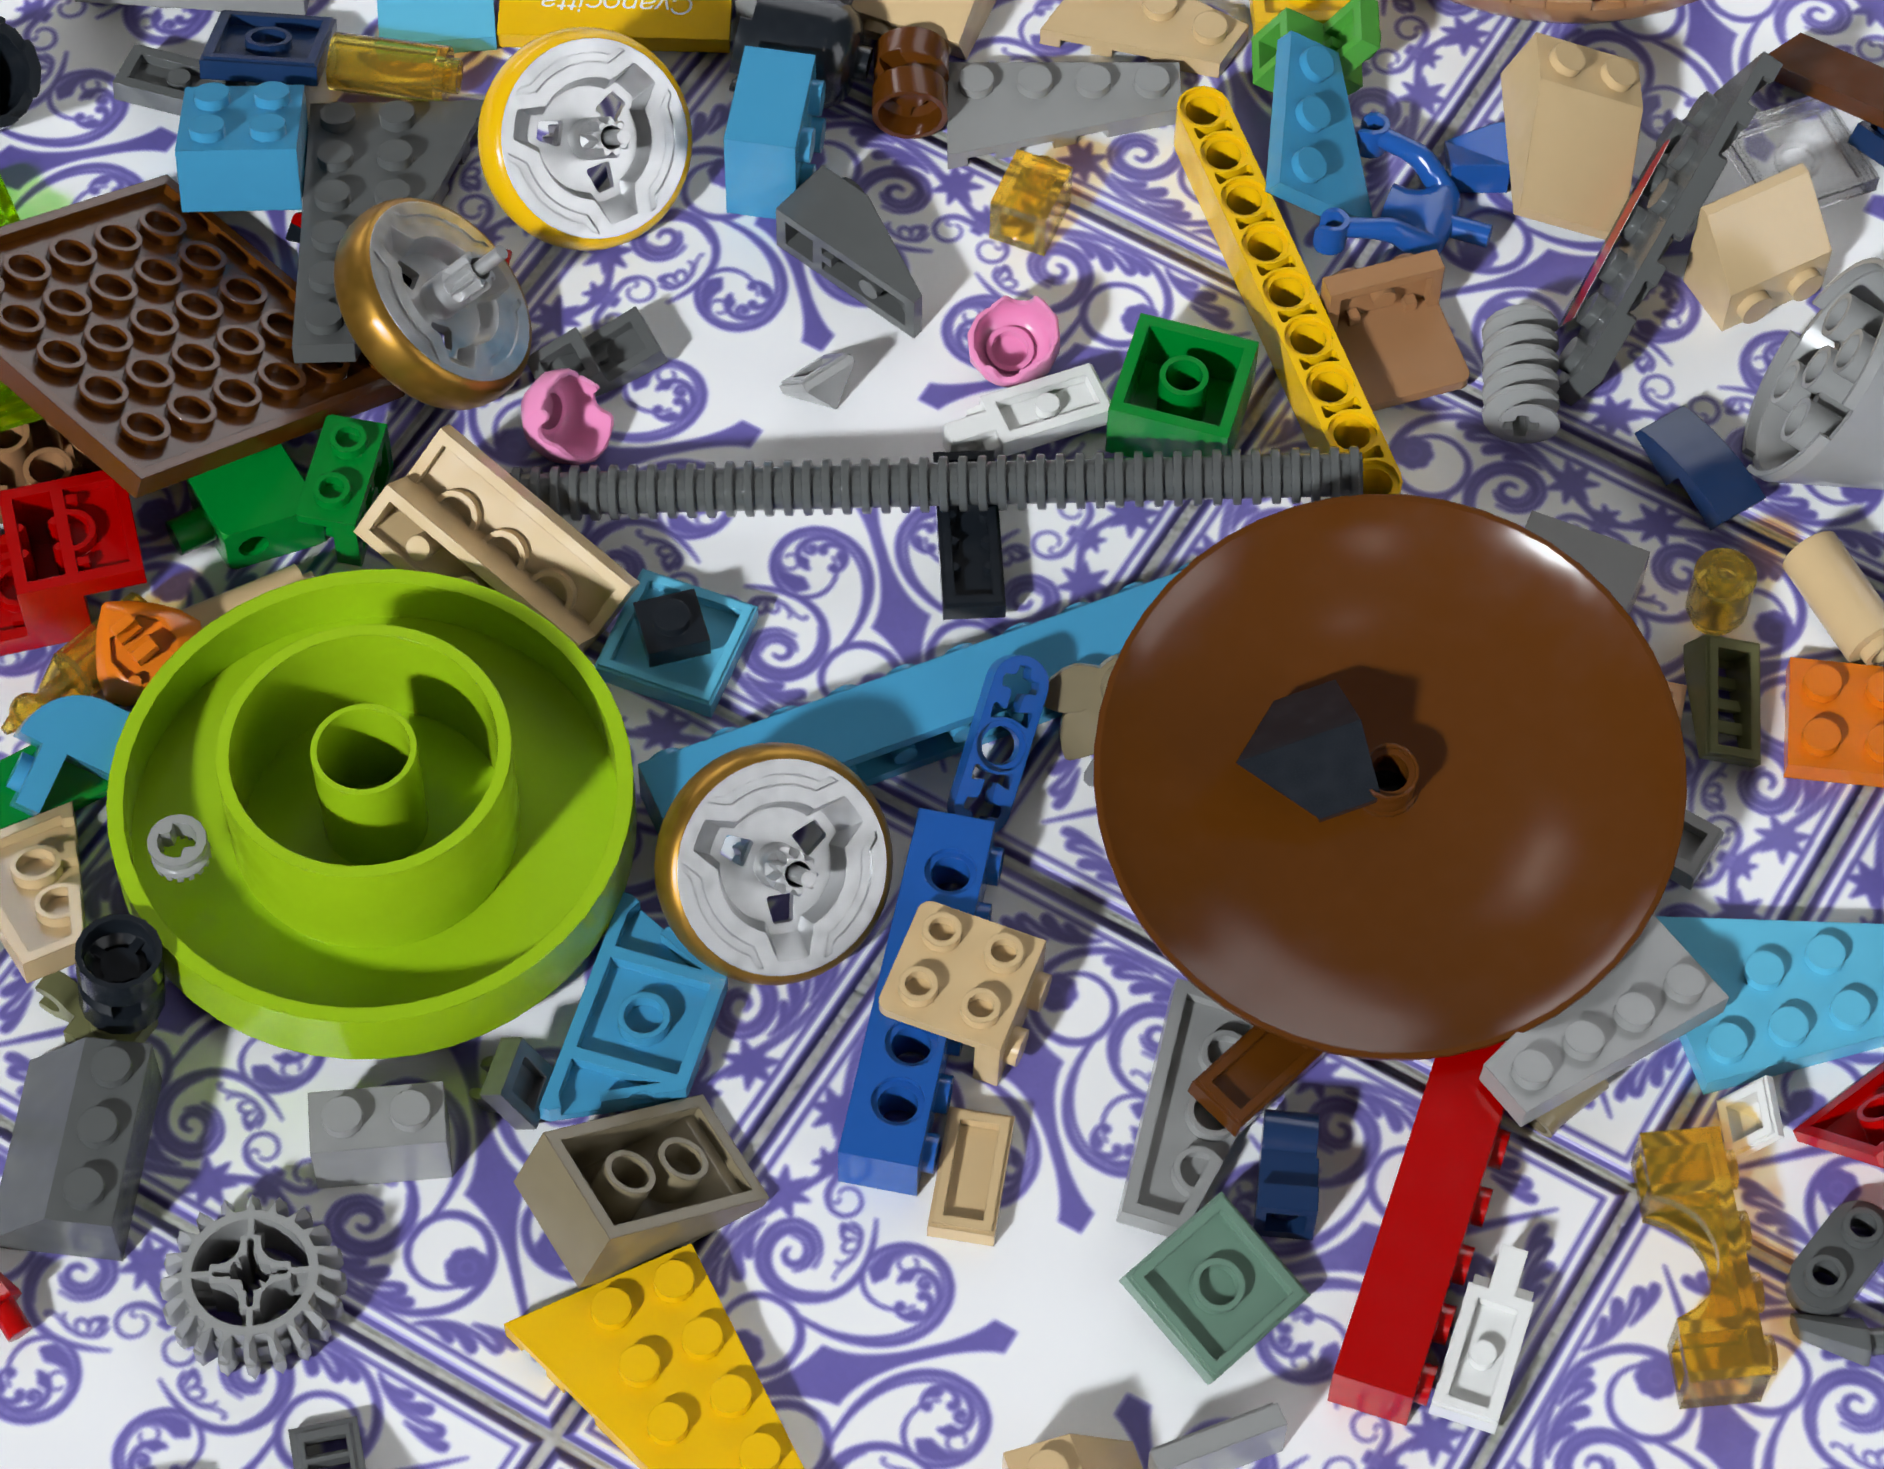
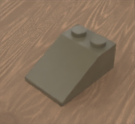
M703 1094L543 1132L513 1181L578 1288L600 1283L693 1243L761 1208L769 1199L766 1191Z

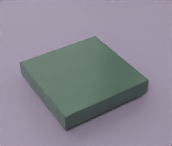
M1222 1191L1118 1280L1207 1385L1221 1376L1311 1295Z

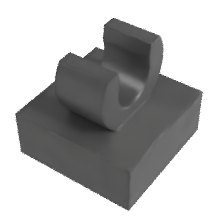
M522 1037L501 1038L495 1055L485 1057L481 1061L480 1067L487 1072L482 1088H472L469 1096L484 1111L489 1113L498 1112L515 1130L537 1129L540 1121L539 1105L554 1068Z

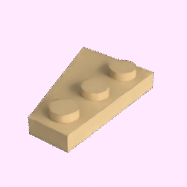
M1063 0L1040 29V44L1060 48L1062 41L1091 46V54L1112 58L1114 51L1144 56L1148 62H1180V71L1219 78L1248 40L1249 25L1198 0Z
M72 801L0 829V941L28 984L74 965L75 944L82 930L86 928L77 821Z

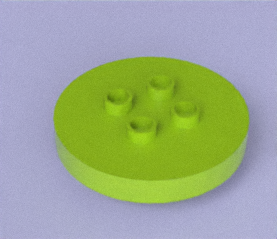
M364 569L330 573L300 580L265 592L236 606L210 622L186 641L161 666L142 691L125 722L115 748L109 773L106 801L108 837L125 904L129 914L146 920L157 930L163 944V970L168 979L196 1005L217 1020L247 1036L283 1049L313 1056L340 1059H388L419 1055L452 1047L482 1036L516 1019L544 1000L572 975L590 955L607 930L625 891L632 869L636 846L637 809L630 743L615 700L591 661L570 638L550 621L526 605L496 590L464 579L432 572L404 569ZM183 814L192 816L201 822L206 831L212 857H209V866L203 868L204 872L201 875L195 874V878L192 880L184 878V882H178L177 879L169 881L165 876H160L152 864V858L147 847L149 832L159 820L170 815ZM178 836L174 846L164 847L165 850L161 853L173 858L181 857L183 848L194 847L196 843L194 839L188 840L187 836H185V839H180V836Z

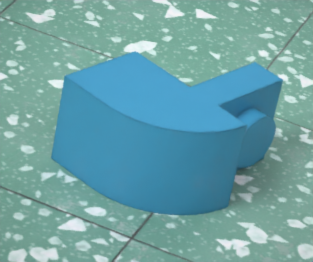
M71 695L52 700L30 714L18 727L13 737L37 748L33 756L25 752L20 754L8 778L6 787L16 791L9 806L32 817L39 814L64 760L108 780L115 748L130 712L100 698L86 695Z

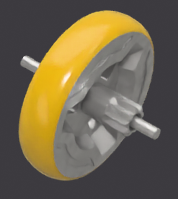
M572 27L547 33L530 41L515 52L500 68L485 95L478 122V152L483 174L490 191L504 212L520 228L543 242L561 248L595 251L613 248L640 237L656 225L676 201L685 183L692 157L693 138L690 113L681 88L664 63L645 46L628 36L607 29ZM610 93L621 102V106L614 119L611 116L603 117L596 111V107ZM538 122H558V124L548 125L549 134L542 136V141L536 138ZM605 163L610 186L598 192L587 170Z

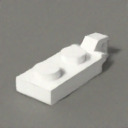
M1087 363L980 396L979 404L968 409L966 417L944 424L942 444L946 452L995 450V459L998 455L1009 456L1107 425L1108 409L1111 400L1093 365Z
M1502 1243L1492 1278L1475 1274L1473 1282L1468 1283L1429 1408V1414L1495 1435L1535 1303L1532 1302L1534 1292L1518 1287L1529 1251Z

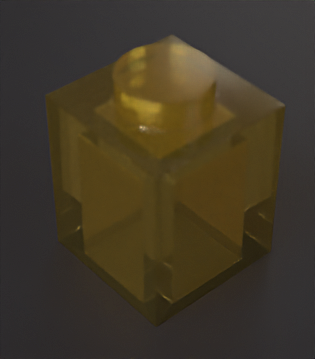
M1017 149L991 200L989 238L1045 256L1071 204L1073 167L1059 163L1048 156H1038Z

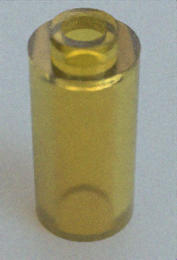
M337 31L334 32L331 38L326 66V81L329 90L412 101H448L450 94H459L463 80V60L454 58L452 46Z

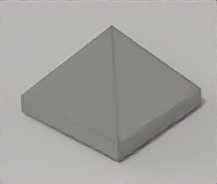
M846 353L823 355L781 382L782 385L779 387L785 395L837 409L855 361L851 354Z

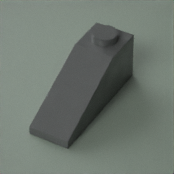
M822 165L776 208L777 246L900 330L915 338L922 331V294L869 196L852 179L847 177L841 178Z

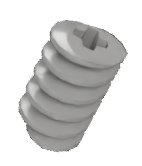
M1530 304L1508 306L1492 314L1482 328L1484 345L1482 348L1484 364L1482 368L1484 384L1482 388L1484 404L1482 408L1483 424L1490 433L1502 440L1514 443L1546 441L1555 436L1560 429V420L1557 414L1560 408L1559 395L1557 394L1560 382L1559 376L1556 374L1559 369V358L1556 354L1559 349V339L1555 333L1559 329L1558 319L1550 311L1540 306Z

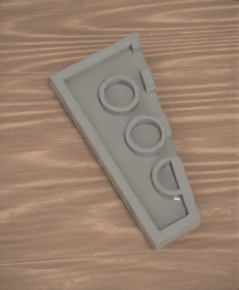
M949 62V81L947 82L948 169L968 166V158L994 153L996 160L1018 156L1022 147L1052 142L1054 148L1077 144V138L1097 132H1103L1107 137H1113L1175 124L1177 103L1181 96L1180 62Z
M1653 914L1641 936L1631 949L1596 987L1558 1016L1524 1033L1516 1032L1484 1063L1479 1080L1517 1124L1522 1127L1723 1013L1729 996Z
M1177 978L1171 989L1116 1222L1169 1237L1196 1213L1237 1136L1234 1137L1188 1092L1192 1081L1254 1027L1222 1008L1189 981Z

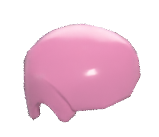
M1007 295L1001 297L990 308L984 309L975 317L967 333L970 362L986 380L1002 387H1012L1046 376L1060 352L1058 317L1047 303L1038 296H1034L1031 300L1026 301L1013 299Z
M569 368L555 369L540 375L525 392L521 401L522 426L530 447L545 459L555 463L582 465L595 462L607 449L614 426L612 413L601 408L596 401L595 393L600 389V386Z

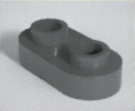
M1854 1200L1839 1205L1830 1214L1794 1260L1786 1279L1785 1291L1788 1301L1799 1314L1840 1317L1848 1310L1884 1263V1210L1873 1203ZM1862 1225L1870 1230L1872 1236H1857L1850 1226ZM1824 1272L1833 1278L1835 1284L1829 1286L1822 1285L1814 1279L1813 1274Z

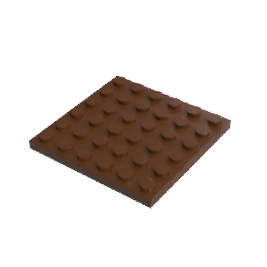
M167 174L0 227V381L135 499L323 427L325 418L328 415L352 417L405 396L403 391L399 390L378 372L362 352L356 362L294 363L292 338L297 282L213 212H182L179 184Z

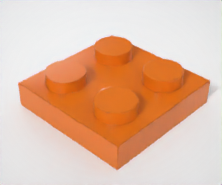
M1790 657L1786 668L1784 778L1884 788V666H1866L1865 664Z

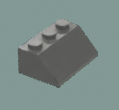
M84 1037L30 1060L0 1184V1248L123 1261L162 1085V1077L152 1044Z

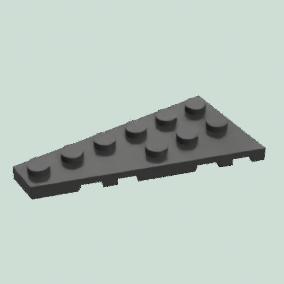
M1765 51L1714 94L1708 91L1704 92L1696 100L1685 119L1682 121L1677 117L1672 119L1660 134L1656 147L1669 139L1670 142L1644 188L1638 203L1635 205L1619 234L1622 238L1618 247L1609 253L1597 275V278L1602 280L1598 291L1588 298L1577 316L1576 322L1582 325L1577 337H1574L1565 346L1559 356V369L1561 373L1559 375L1560 388L1557 394L1559 399L1572 406L1603 381L1636 323V317L1629 312L1639 306L1648 292L1658 285L1667 269L1658 261L1665 254L1673 239L1680 242L1686 236L1700 208L1703 206L1728 162L1722 153L1731 146L1740 132L1748 127L1758 110L1748 103L1750 98L1767 83L1774 82L1783 64Z
M394 100L390 102L346 103L337 101L331 103H310L292 338L294 363L357 361L362 351L345 324L334 288V261L339 242L348 227L362 213L381 202L396 198H416L442 205L449 192V179L457 165H463L470 153V141L476 130H478V122L484 100Z

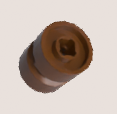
M916 26L889 30L878 38L874 46L873 121L880 130L891 136L903 139H920L933 135L941 130L948 120L947 82L949 81V45L941 35L930 29Z

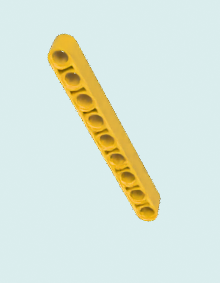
M1197 86L1186 90L1179 97L1176 108L1175 151L1309 447H1319L1320 453H1329L1331 446H1338L1339 452H1349L1348 449L1344 448L1358 446L1359 452H1362L1363 494H1401L1403 484L1401 472L1273 196L1265 192V178L1228 99L1222 92L1212 87Z

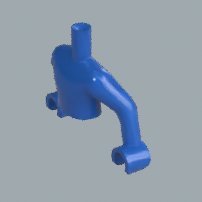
M1380 112L1366 114L1361 121L1360 130L1356 133L1360 156L1373 159L1382 156L1386 151L1402 158L1413 167L1425 188L1413 189L1394 183L1380 217H1349L1344 210L1337 207L1325 210L1320 217L1319 226L1314 231L1313 246L1315 250L1323 255H1337L1345 249L1347 238L1384 241L1393 244L1404 253L1412 254L1437 249L1440 255L1449 238L1487 248L1493 225L1459 216L1461 205L1460 191L1436 155L1424 144L1391 129L1390 120Z

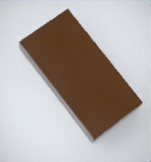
M1254 1026L1192 1081L1188 1092L1236 1137L1321 1060L1326 1052L1294 1044Z

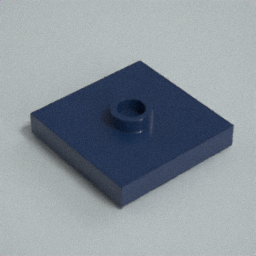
M223 10L199 59L200 79L256 83L277 81L286 85L318 87L337 39V19L322 16Z

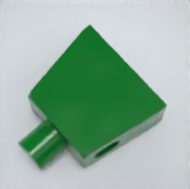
M281 444L186 479L193 509L165 522L170 539L181 556L213 542L227 567L236 570L310 548L327 541L324 527L300 523L297 520L295 510L305 481Z

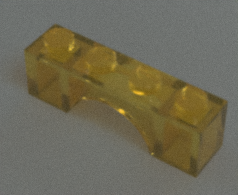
M1720 1126L1640 1133L1632 1156L1631 1167L1642 1223L1665 1229L1685 1241L1701 1260L1709 1284L1708 1297L1695 1309L1676 1319L1667 1345L1679 1409L1761 1402L1770 1377L1777 1375L1778 1355L1773 1336L1771 1334L1763 1335L1759 1313H1763L1765 1307L1764 1286L1759 1272L1750 1273L1746 1251L1751 1249L1752 1233L1747 1212L1745 1210L1737 1211L1733 1190L1738 1188L1739 1170L1735 1152L1724 1149Z

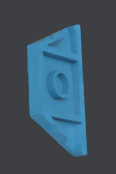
M623 892L607 929L539 1105L540 1119L551 1122L640 1109L689 1097L728 991V977L715 972L693 956L678 940L669 926L663 929L641 910L640 901L632 894Z

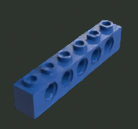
M924 808L918 809L838 1149V1182L917 1196L922 1172L930 1174L935 1172L940 1150L941 1134L931 1133L936 1113L948 1114L953 1092L954 1076L945 1074L948 1056L960 1057L963 1044L884 1016L879 1010V996L917 909L922 903L934 901L991 921L992 904L983 902L987 885L998 887L1005 855V848L994 846L995 821ZM944 883H955L963 888L957 891H944L938 888V886ZM915 1052L923 1055L925 1059L917 1063H906L897 1057L903 1053ZM902 1110L913 1117L904 1122H892L884 1118L883 1115L890 1111Z

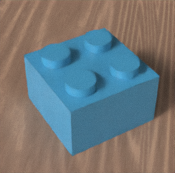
M745 46L724 135L727 213L776 219V208L816 171V164L809 163L812 161L813 152L822 153L826 132V118L817 117L822 115L826 82L816 79V55Z
M269 81L256 86H226L222 83L210 82L198 87H185L175 146L182 212L302 210L309 128L304 85H286L282 82Z

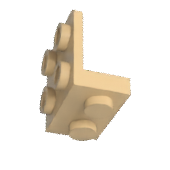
M926 901L918 907L881 991L879 1010L888 1018L974 1047L972 1078L998 1086L1006 1064L1017 1067L1022 1058L1029 1036V1029L1022 1026L1029 1009L1040 1012L1049 992L1052 975L1043 972L1046 940L934 901Z

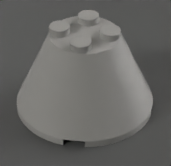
M1868 258L1847 268L1818 294L1812 303L1820 308L1819 312L1811 320L1801 336L1790 330L1773 357L1759 385L1746 421L1742 452L1750 456L1753 461V465L1749 464L1747 470L1763 481L1884 490V260Z

